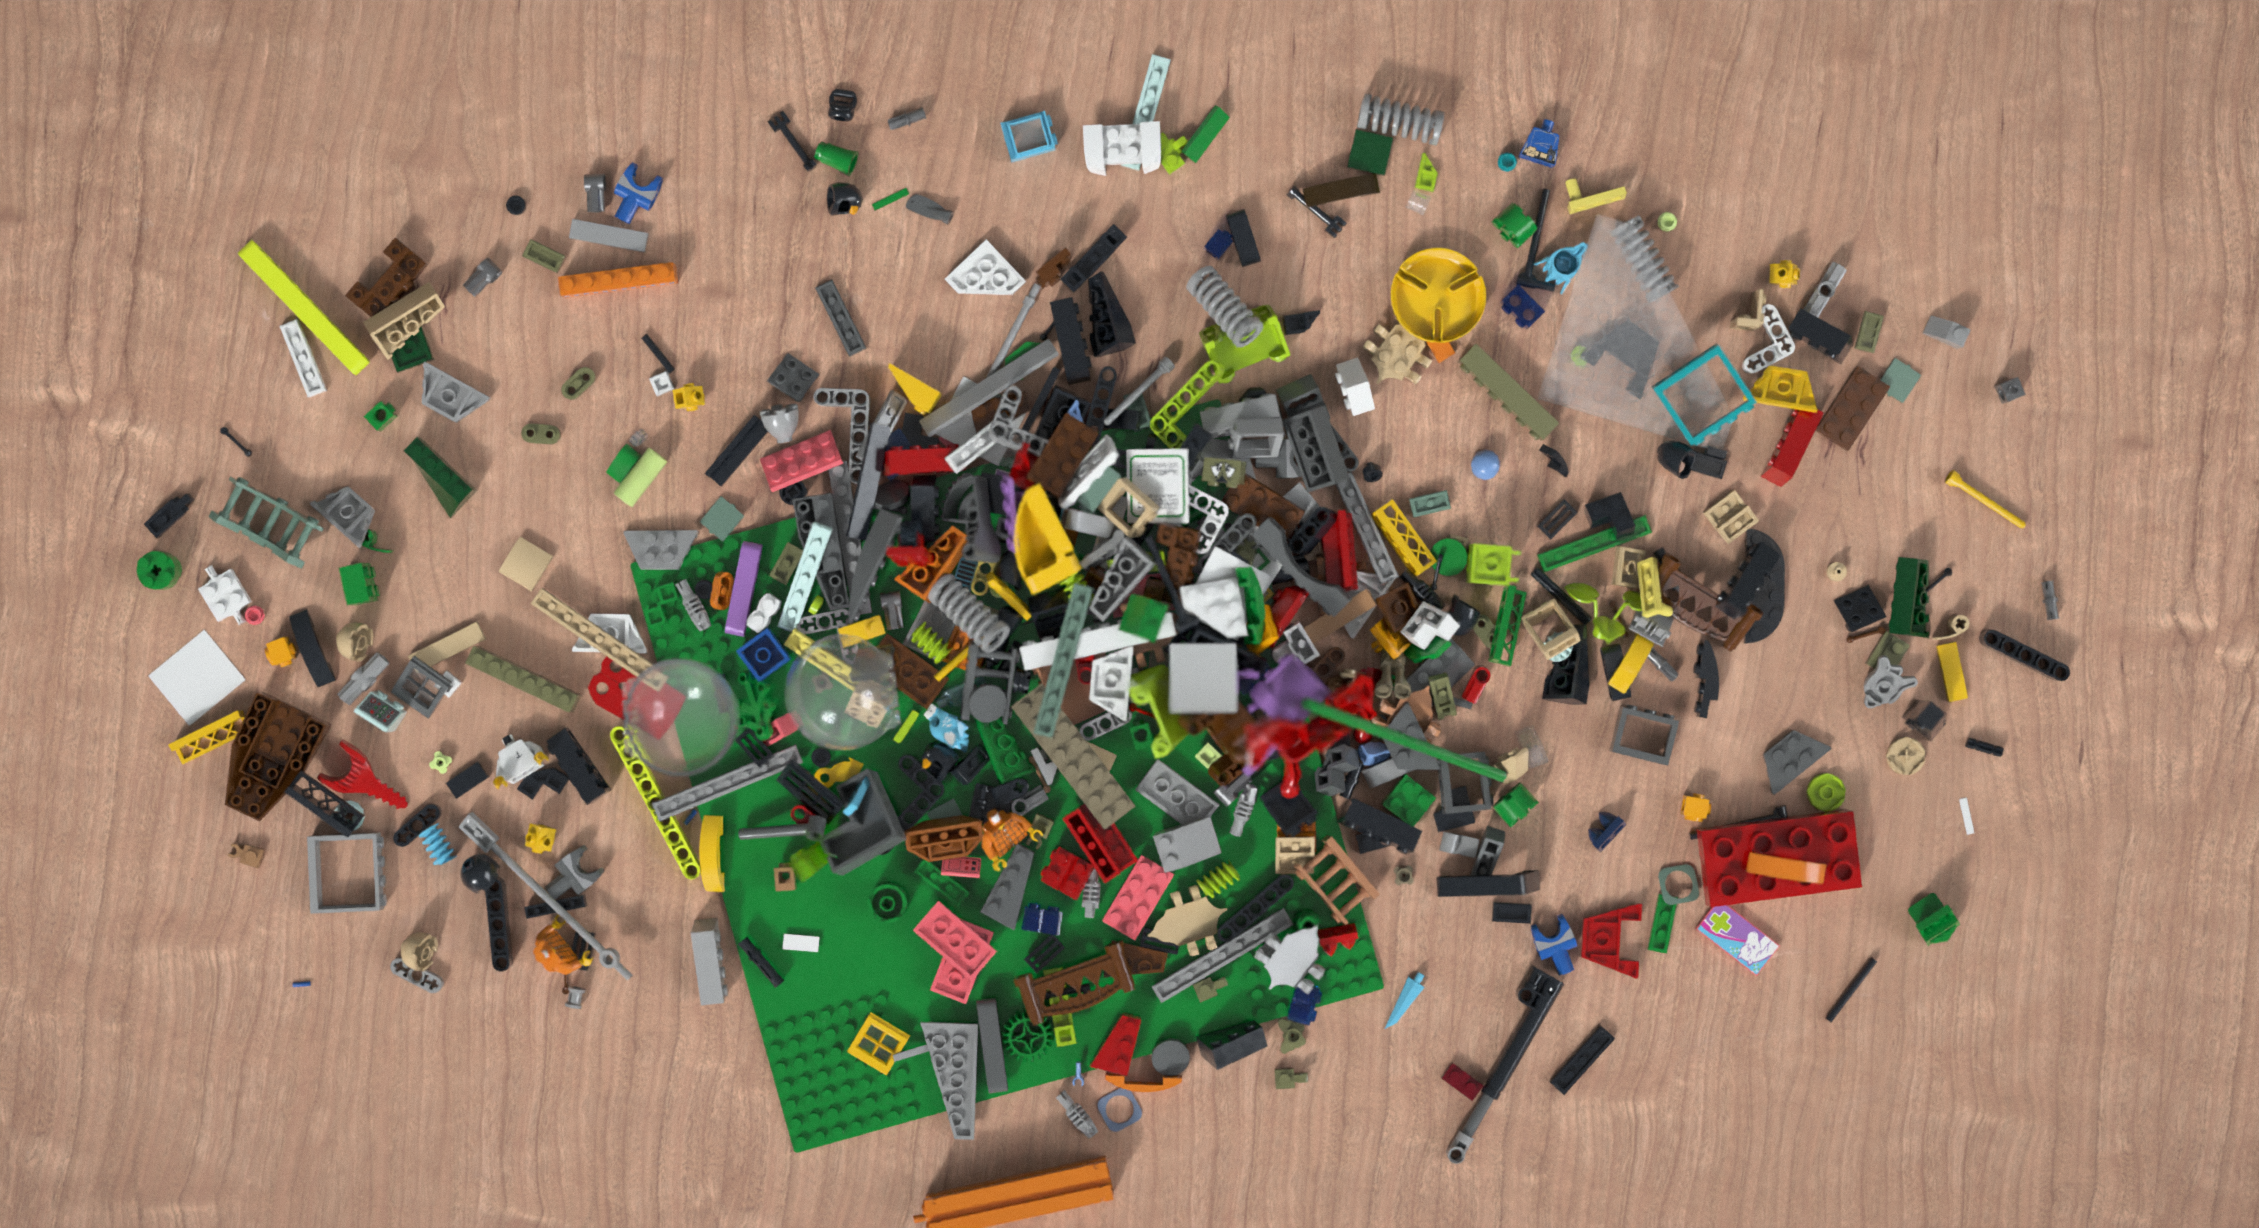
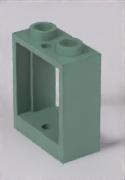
M1108 466L1098 479H1095L1090 484L1089 489L1079 498V508L1085 513L1091 512L1094 514L1102 500L1117 480L1121 478V475Z

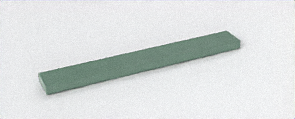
M1074 583L1033 733L1049 738L1053 737L1093 588Z

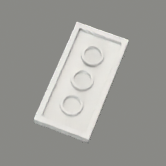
M1107 434L1084 457L1058 499L1059 505L1065 510L1076 502L1077 497L1082 492H1086L1090 484L1095 479H1098L1109 465L1116 461L1118 453L1112 438Z

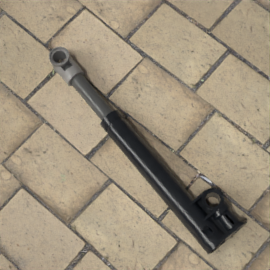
M1533 965L1530 967L1532 971L1528 978L1524 979L1521 986L1516 990L1517 999L1529 1008L1487 1079L1486 1085L1484 1084L1481 1090L1483 1095L1462 1131H1458L1451 1145L1447 1147L1446 1155L1454 1164H1459L1464 1160L1465 1154L1474 1140L1473 1135L1494 1099H1499L1501 1091L1503 1092L1564 986V983ZM1524 990L1530 991V996L1527 999L1521 998V992ZM1455 1149L1460 1150V1156L1457 1158L1451 1157V1152Z

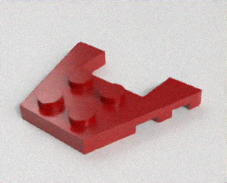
M1637 903L1583 918L1581 957L1638 979L1639 961L1619 960L1621 920L1641 921L1642 904Z

